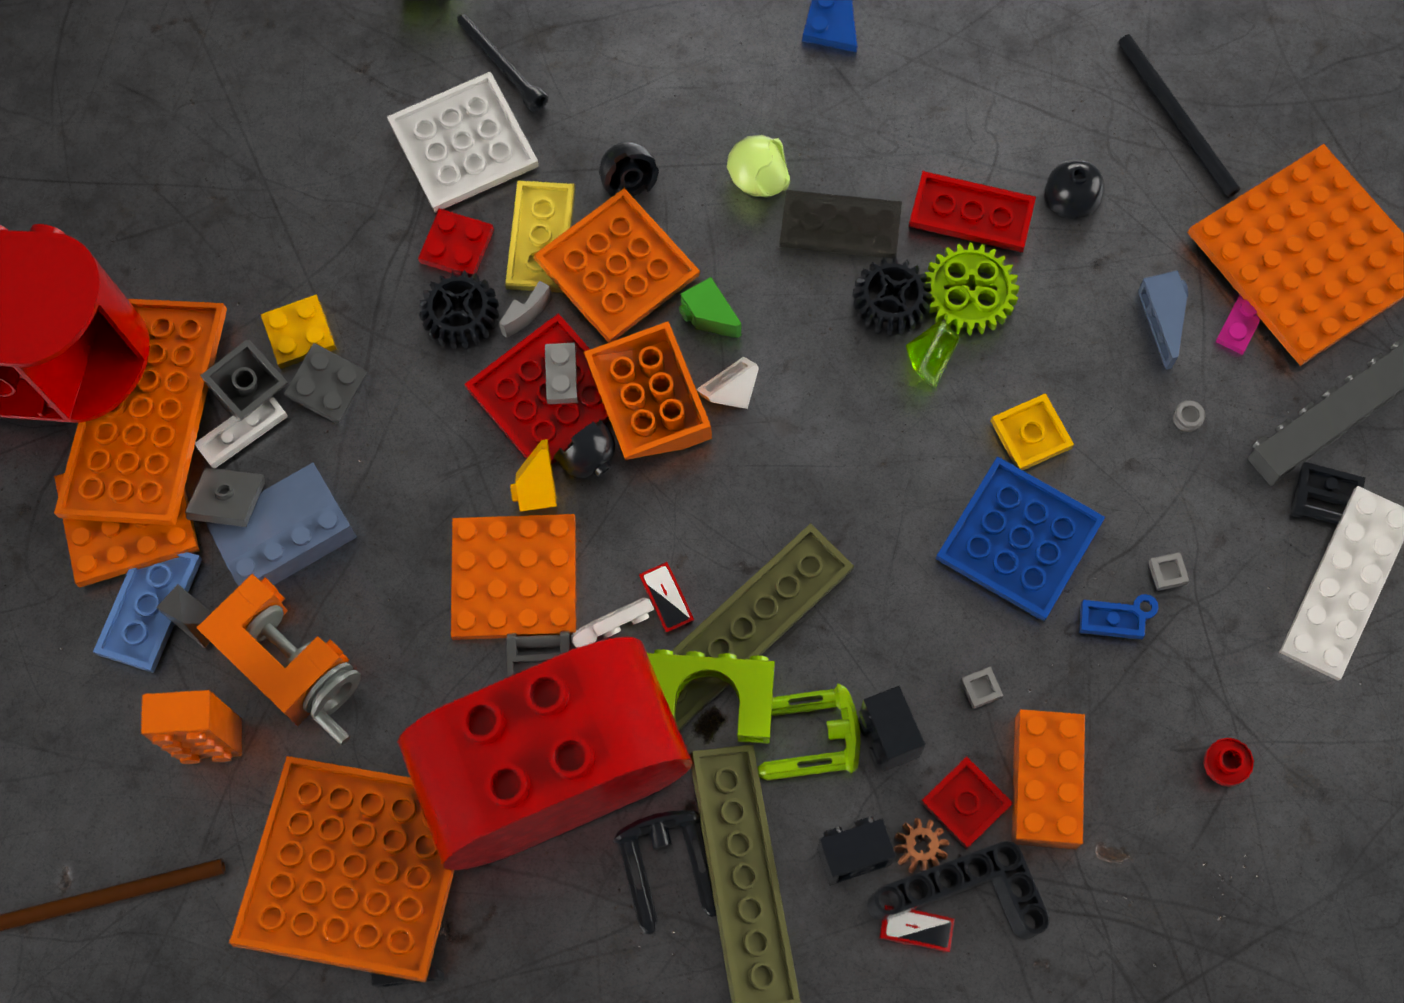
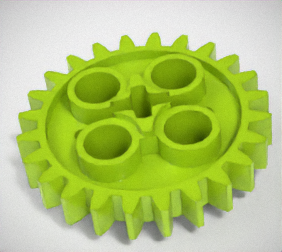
M970 242L968 249L964 250L959 243L957 244L956 252L947 247L945 257L937 254L936 263H929V272H925L927 277L926 283H931V291L928 293L932 294L933 298L929 306V313L938 312L935 321L939 322L945 319V329L950 328L953 324L956 325L957 334L961 332L962 328H967V333L971 336L973 329L977 328L982 335L986 325L994 331L997 322L1004 324L1006 315H1012L1013 306L1016 305L1018 297L1015 296L1019 291V286L1015 285L1018 275L1010 274L1013 269L1012 264L1003 265L1006 258L1004 255L997 259L994 257L996 249L986 253L985 245L982 244L979 250H974L973 243ZM957 272L961 274L962 277L955 278L952 277L949 273ZM987 273L992 278L985 279L982 278L979 274ZM958 299L962 304L954 305L949 300ZM988 300L992 305L985 306L979 301Z

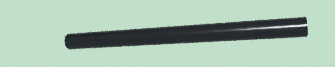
M1130 34L1123 36L1118 44L1228 197L1237 194L1241 188Z

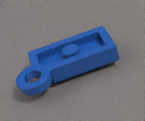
M1148 594L1138 596L1134 600L1133 605L1082 600L1079 633L1142 640L1145 637V620L1153 618L1158 612V602L1153 596ZM1140 603H1149L1151 610L1149 612L1142 611Z

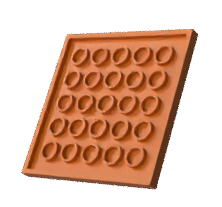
M1322 144L1194 224L1187 232L1244 300L1247 299L1257 311L1256 315L1300 366L1404 299V233L1325 144Z
M287 756L229 943L233 947L426 983L455 870H448L443 867L411 778Z

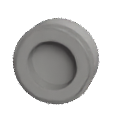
M1183 401L1176 407L1173 413L1174 424L1185 432L1196 431L1205 420V410L1196 401Z

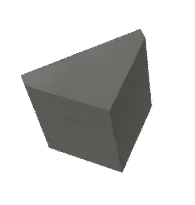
M249 339L245 340L200 375L221 406L240 421L288 384L285 378Z

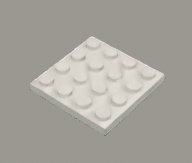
M491 71L387 116L388 122L434 213L438 212L439 208L445 209L539 167L538 160Z

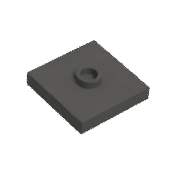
M205 467L185 511L187 520L247 527L265 484L264 475Z

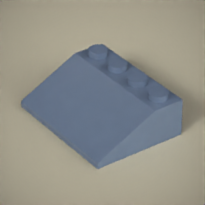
M314 463L307 465L260 493L247 527L206 523L238 587L251 574H254L260 581L265 577L275 585L357 538Z

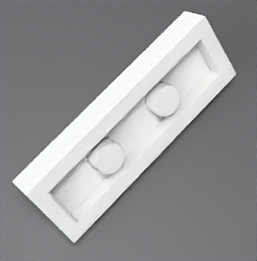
M272 396L242 421L234 416L230 417L196 441L195 446L210 466L217 468L288 416Z

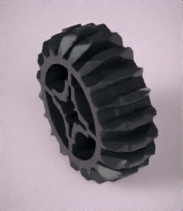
M896 257L892 260V263H888L883 258L880 266L872 262L869 270L863 269L861 271V278L855 280L856 288L853 289L852 297L855 299L853 307L859 310L857 315L859 319L867 318L865 322L867 328L875 324L877 334L884 328L887 329L888 336L892 335L893 329H897L898 333L902 335L904 334L905 327L913 331L916 323L922 324L924 322V315L929 314V306L933 298L932 294L928 293L931 291V283H926V273L918 275V265L909 268L908 259L902 265L898 264ZM877 284L879 294L871 301L869 291ZM913 292L916 302L908 309L906 299Z
M465 270L460 277H457L456 273L452 271L450 274L451 278L446 279L443 275H440L439 284L431 281L430 287L432 291L424 290L423 296L425 300H420L419 306L422 311H420L419 316L421 321H423L424 330L429 332L433 340L439 338V343L442 346L450 341V345L454 349L458 343H462L463 347L467 349L469 341L473 340L478 345V337L480 335L488 338L489 332L487 329H495L496 324L494 320L499 319V311L497 310L499 308V301L495 298V290L489 288V284L485 279L480 281L476 273L469 278ZM481 301L483 303L481 312L475 318L473 310L476 308V303ZM444 302L446 308L442 312L443 316L437 319L438 308Z

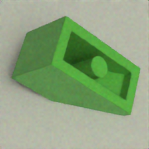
M712 277L680 293L681 305L679 310L686 322L691 321L698 330L732 338L741 336V322Z

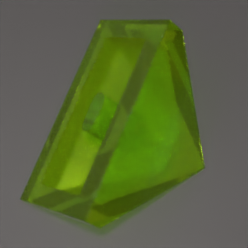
M938 321L906 345L914 371L931 387L937 386L960 339L944 321Z

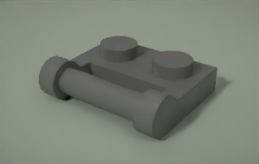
M560 631L559 635L517 636V633L507 634V678L570 651V631ZM560 647V654L518 655V649Z

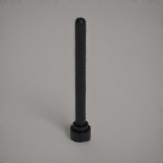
M460 14L457 17V22L523 93V103L529 110L537 112L542 109L548 101L547 94L540 87L531 86L465 14Z

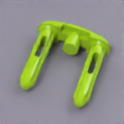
M837 683L834 689L773 697L771 716L839 708L842 719L826 721L829 740L845 738L846 748L844 751L763 762L757 766L759 778L768 781L848 770L852 774L858 768L861 745L860 725L855 705L845 686ZM822 699V701L790 705L793 702ZM825 761L832 762L831 764L818 765L804 768L798 767L799 765Z

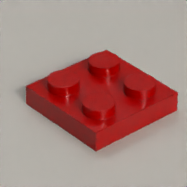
M439 208L418 260L421 264L450 273L453 271L460 276L465 270L470 278L479 269L494 232V226L490 223Z
M967 756L920 802L966 850L1013 804Z

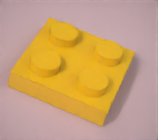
M317 294L261 314L280 369L302 362L313 343L329 351L336 350Z
M1046 393L992 416L990 421L1014 466L1021 470L1028 469L1071 450L1074 446L1072 439Z

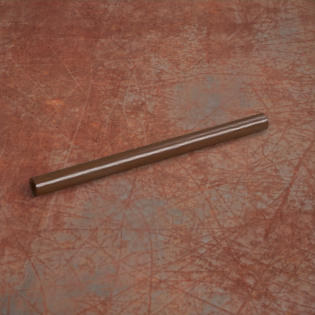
M220 858L0 914V931L223 875L226 873L225 863Z

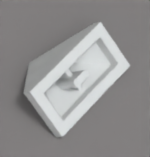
M742 357L697 388V393L712 403L748 409L759 368L756 363Z

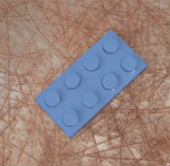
M185 552L178 554V558L139 570L137 568L129 569L93 652L96 655L154 673L175 625L156 607L177 584L189 592L202 558L199 555Z

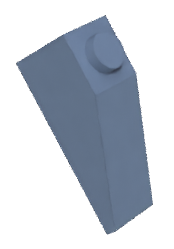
M1178 270L1144 278L1138 289V294L1166 370L1172 369L1179 356L1188 297V286L1185 280H1181Z

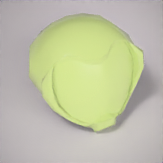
M764 135L747 136L736 143L728 154V172L733 183L745 194L754 197H770L780 193L782 190L785 191L789 186L790 176L785 163L783 144L779 138L772 139Z

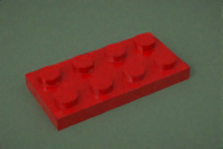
M922 171L909 227L1023 253L1036 196Z

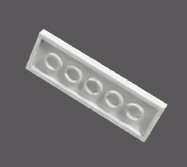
M1357 486L1354 489L1279 653L1337 681L1342 678L1404 542L1403 506L1362 487Z

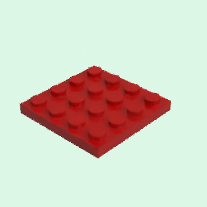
M559 313L465 383L469 393L526 459L541 440L548 439L551 464H554L556 462L554 455L560 448L566 452L569 449L568 445L572 442L571 438L592 422L597 423L601 419L605 424L609 421L584 352L590 350V348ZM575 343L578 403L547 404L545 344Z

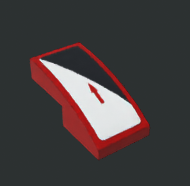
M667 562L638 574L664 632H669L694 620Z
M885 905L884 909L890 911L892 906ZM913 910L882 921L879 938L905 945H916L941 952H950L955 919Z

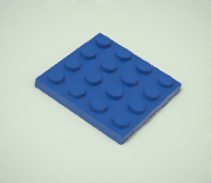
M997 456L938 552L936 560L1045 622L1103 523L1105 516Z

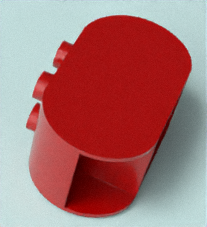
M34 224L31 226L30 231H13L0 225V417L81 423L104 416L118 407L131 394L143 375L150 350L149 334L144 320L90 251L78 240L66 235L60 229L46 224Z
M619 637L594 642L546 660L433 710L412 723L398 738V745L443 867L448 870L473 868L522 852L667 787L686 774L693 764L643 643L640 639L633 637Z

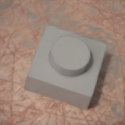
M1181 552L1150 558L1148 561L1157 591L1189 583Z
M991 666L962 677L960 680L972 709L1003 697Z

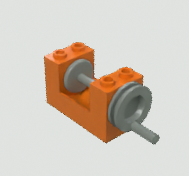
M251 574L196 628L297 726L311 714V717L341 746L346 744L350 739V735L330 715L338 710L354 693L361 680V674L357 670H353V666L347 663L349 661L347 656L331 639L325 643L317 636L312 642L306 643L299 649L291 644L276 629L283 616L288 612L282 604L285 598L267 578L264 577L260 581L254 574ZM268 638L288 658L284 666L260 644L261 641Z

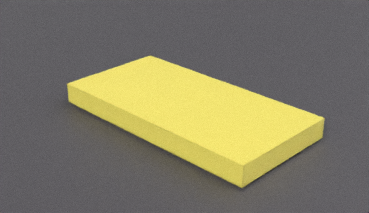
M517 181L505 281L506 289L533 291L538 282L541 281L550 286L551 292L564 293L534 260V254L571 228L575 184Z

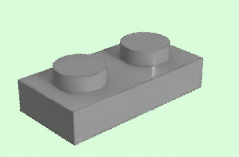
M575 343L545 344L547 404L578 403Z

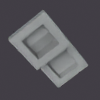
M539 281L525 304L515 299L513 300L499 322L503 336L508 338L518 333L542 313L552 300L549 285Z

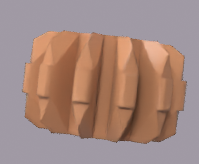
M915 818L914 829L905 822L902 825L905 834L896 833L894 839L902 843L894 846V852L905 854L898 860V863L903 865L909 860L911 862L908 870L910 873H914L917 865H920L922 872L929 869L928 864L933 868L940 865L937 859L946 860L948 854L940 848L947 847L949 841L946 839L938 840V837L944 833V829L941 827L933 832L931 830L934 823L933 820H928L925 828H923L920 818ZM916 839H919V843L922 840L927 842L928 846L925 849V854H923V850L918 853L914 849L917 843Z

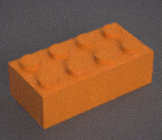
M210 690L142 694L141 734L151 740L152 744L158 745L163 751L171 754V757L180 760V763L196 764L200 762L201 758H212V761L228 762L232 760V756H242V718Z
M1020 709L1015 716L1011 842L1016 845L1076 850L1083 844L1085 714Z

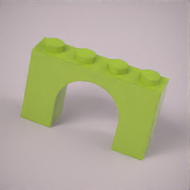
M666 649L654 650V653H647L674 720L676 717L677 700L684 687L698 678L715 677L728 683L738 696L740 703L738 742L770 744L775 661H768V657L759 655L750 656L749 660L737 659L736 655L728 653L718 654V658L705 657L704 653L697 651L686 652V655H673V651Z

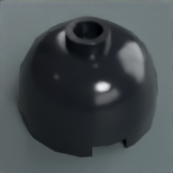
M621 142L612 146L603 155L599 168L602 185L611 197L625 188L635 199V195L640 194L645 189L649 192L653 188L659 174L654 157L642 145L633 142Z
M1071 159L1058 164L1050 173L1044 192L1050 203L1049 207L1061 217L1075 219L1076 216H1084L1086 214L1089 216L1099 207L1104 194V181L1101 173L1093 164L1081 159Z
M600 419L597 423L592 422L571 438L572 442L568 445L569 449L566 452L560 448L554 455V459L568 474L578 478H586L595 474L598 478L611 468L609 460L615 452L614 437L609 428Z

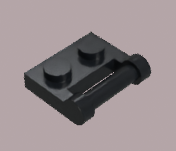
M1304 462L1300 469L1295 498L1291 507V515L1299 518L1304 515L1338 524L1343 513L1307 504V497L1346 507L1354 489L1357 486L1364 488L1366 477Z

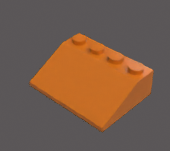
M669 321L584 352L625 460L683 450L712 439L710 422Z

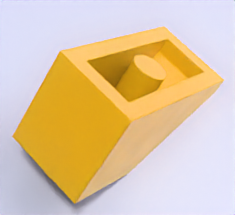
M548 439L540 441L516 472L515 483L510 484L512 501L519 503L520 512L557 507Z

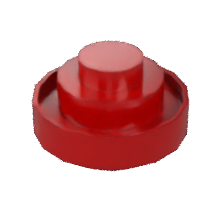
M1223 738L1208 747L1204 754L1203 764L1206 773L1214 782L1222 786L1231 787L1239 785L1249 778L1253 771L1254 759L1246 744L1238 739Z

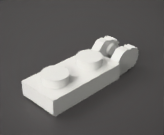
M642 597L580 627L579 630H576L571 635V643H573V646L575 645V648L594 643L597 637L602 634L604 638L613 636L621 631V625L629 621L634 625L649 618L648 612L654 610L650 599Z

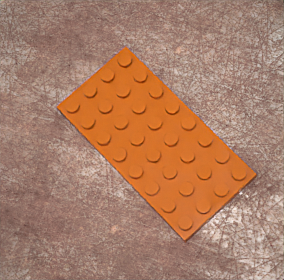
M128 299L140 314L148 329L150 350L147 365L134 390L118 407L102 417L78 423L54 514L58 518L176 526L208 392V386L200 375L215 363L227 308L224 303Z

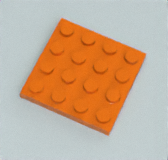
M625 188L534 254V260L608 343L615 341L700 275V270Z
M65 473L54 476L58 496ZM184 488L176 526L63 519L75 584L81 588L127 574L128 570L132 568L139 570L178 558L177 555L181 553L200 551L193 520H187L185 514L189 504L186 489Z
M575 514L452 518V640L507 638L509 633H517V636L559 635L560 631H570V635H572L573 632H576Z

